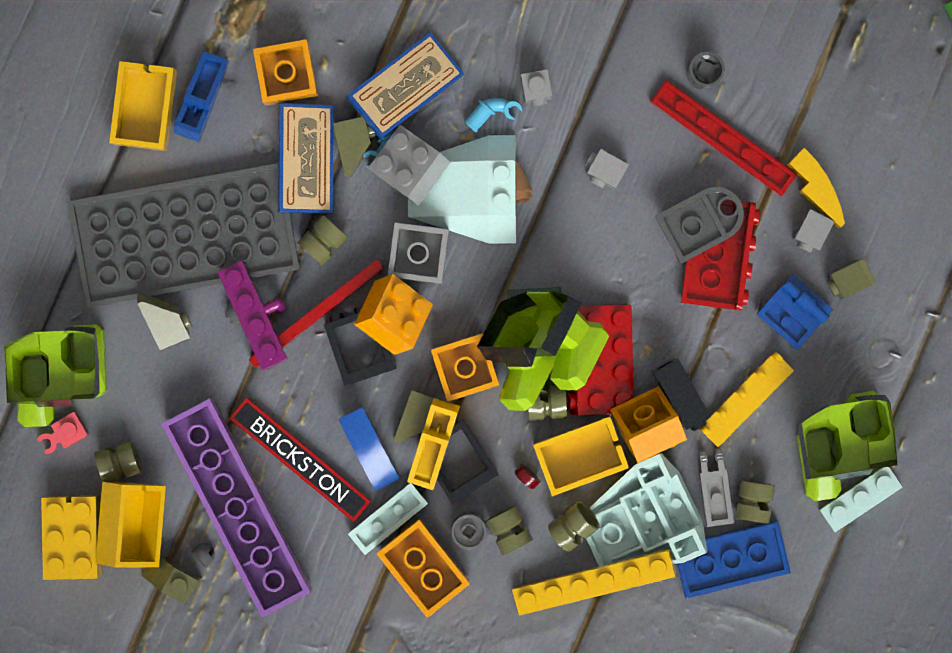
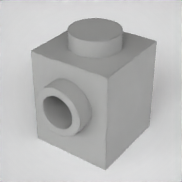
M548 69L521 74L525 104L531 103L532 107L548 104L547 100L552 99Z
M600 149L598 154L592 152L585 166L589 168L587 175L591 176L589 179L591 183L602 189L607 185L615 190L629 164Z

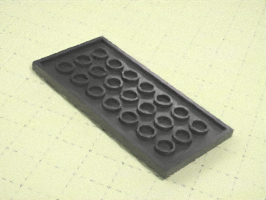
M278 163L67 201L86 308L135 300L137 295L141 293L157 296L222 284L217 272L240 261L244 262L251 278L300 270L290 213H278Z

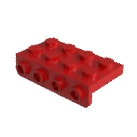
M724 200L721 203L720 210L724 215L730 216L735 212L736 207L731 200ZM741 201L744 211L743 222L739 230L732 237L686 261L680 303L741 311L742 306H747L749 290L745 289L746 279H751L753 263L748 262L749 253L755 251L756 236H752L753 225H758L760 209H755V202Z
M632 305L580 306L578 309L579 313L587 321L601 323L607 330L609 338L586 384L578 390H569V393L566 395L567 409L571 415L612 414L610 409L634 398Z

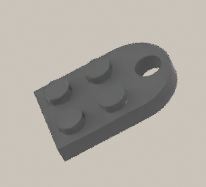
M710 187L656 215L655 218L678 261L682 264L732 237L742 225L744 211L741 201L732 191L723 187ZM724 200H731L735 204V212L730 216L724 215L720 210V205Z

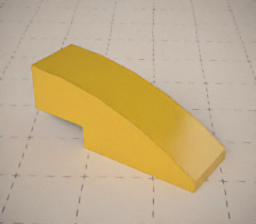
M803 148L787 164L806 183L798 192L825 217L835 221L833 225L837 229L841 228L845 221L836 192L819 163Z
M437 398L433 399L407 482L431 490L434 489L460 406Z

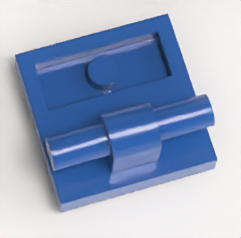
M791 274L756 315L794 349L798 350L819 325L823 324L830 317L829 314L833 309L794 274Z

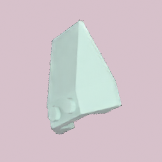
M488 135L440 152L450 161V164L419 206L408 199V217L443 229H449V231L489 244H516V135Z
M662 453L635 464L590 507L598 519L600 528L586 538L599 566L666 549L670 550L673 564L684 563L708 552L703 521L680 472Z

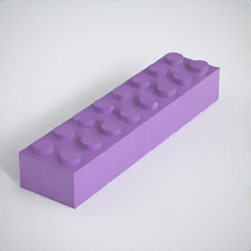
M210 398L162 423L163 429L261 617L263 618L309 594L313 589L215 400Z

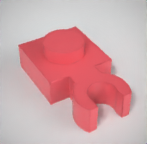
M75 411L51 425L54 433L42 434L37 438V441L40 442L44 439L51 441V447L44 451L45 454H49L57 449L60 442L65 449L88 436L89 433Z

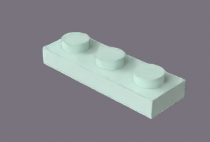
M889 467L880 468L821 507L819 511L833 532H837L903 487Z
M409 483L349 532L348 535L366 555L426 506L428 502L416 487Z

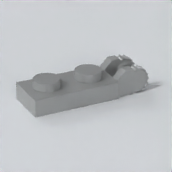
M715 449L714 456L718 468L715 471H708L705 450L698 451L701 469L699 476L706 526L733 524L727 469L724 467L722 449Z

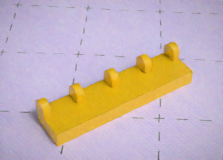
M774 351L710 415L711 417L706 419L707 424L701 427L700 430L719 447L794 370Z

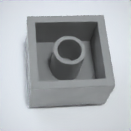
M399 125L368 169L419 206L448 167L450 161L436 149Z
M394 223L388 275L394 274L399 279L443 284L449 229Z

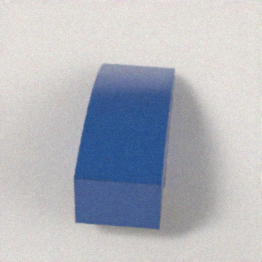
M203 51L174 123L175 134L200 142L220 90L229 60Z
M364 407L338 419L375 491L400 479Z

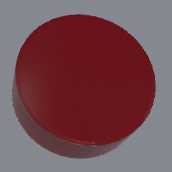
M520 464L514 471L517 478L530 489H535L541 482L523 464Z

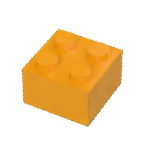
M307 39L253 49L262 102L265 106L319 96L310 45Z
M394 274L374 281L354 325L396 355L414 348L433 304Z
M483 333L431 350L447 402L499 386L492 361L486 360L477 347Z
M659 386L610 409L618 431L637 463L687 440L677 413Z

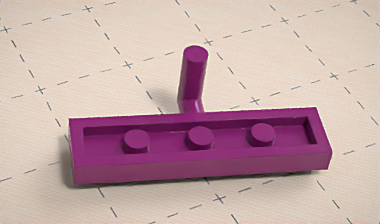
M243 261L218 271L217 273L261 369L265 371L288 360L268 314L276 310L279 312L286 311V303L280 299H274L263 305Z

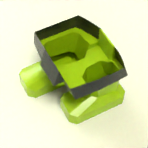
M525 292L500 302L477 347L486 360L504 363L509 368L499 394V400L508 410L526 411L531 408L551 370L550 379L560 390H578L586 384L609 338V334L601 323L587 321L579 313L578 309L581 302L558 292Z
M98 324L74 325L73 327H67L64 331L32 332L4 346L7 403H17V420L23 427L49 426L56 419L55 406H73V399H94L95 397H101L108 390L105 330Z
M872 390L849 394L844 404L827 405L798 425L796 440L804 494L813 501L837 498L842 490L840 479L870 475L873 469L898 465L891 403L886 395H879ZM833 441L834 446L836 447V458L833 457L831 451V445Z

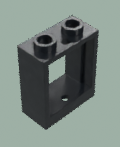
M362 306L354 309V315L345 317L344 313L329 317V323L324 324L344 386L397 369L392 353L381 345L386 361L348 374L334 329L355 322Z
M674 358L651 371L662 392L677 413L684 429L690 428V430L696 431L707 424L705 419L711 416L679 359Z
M456 419L451 436L462 430L487 469L454 490L442 472L439 471L437 481L452 504H455L499 475L464 419L460 422Z

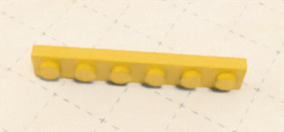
M666 549L513 587L512 592L520 616L676 577V571L670 550Z

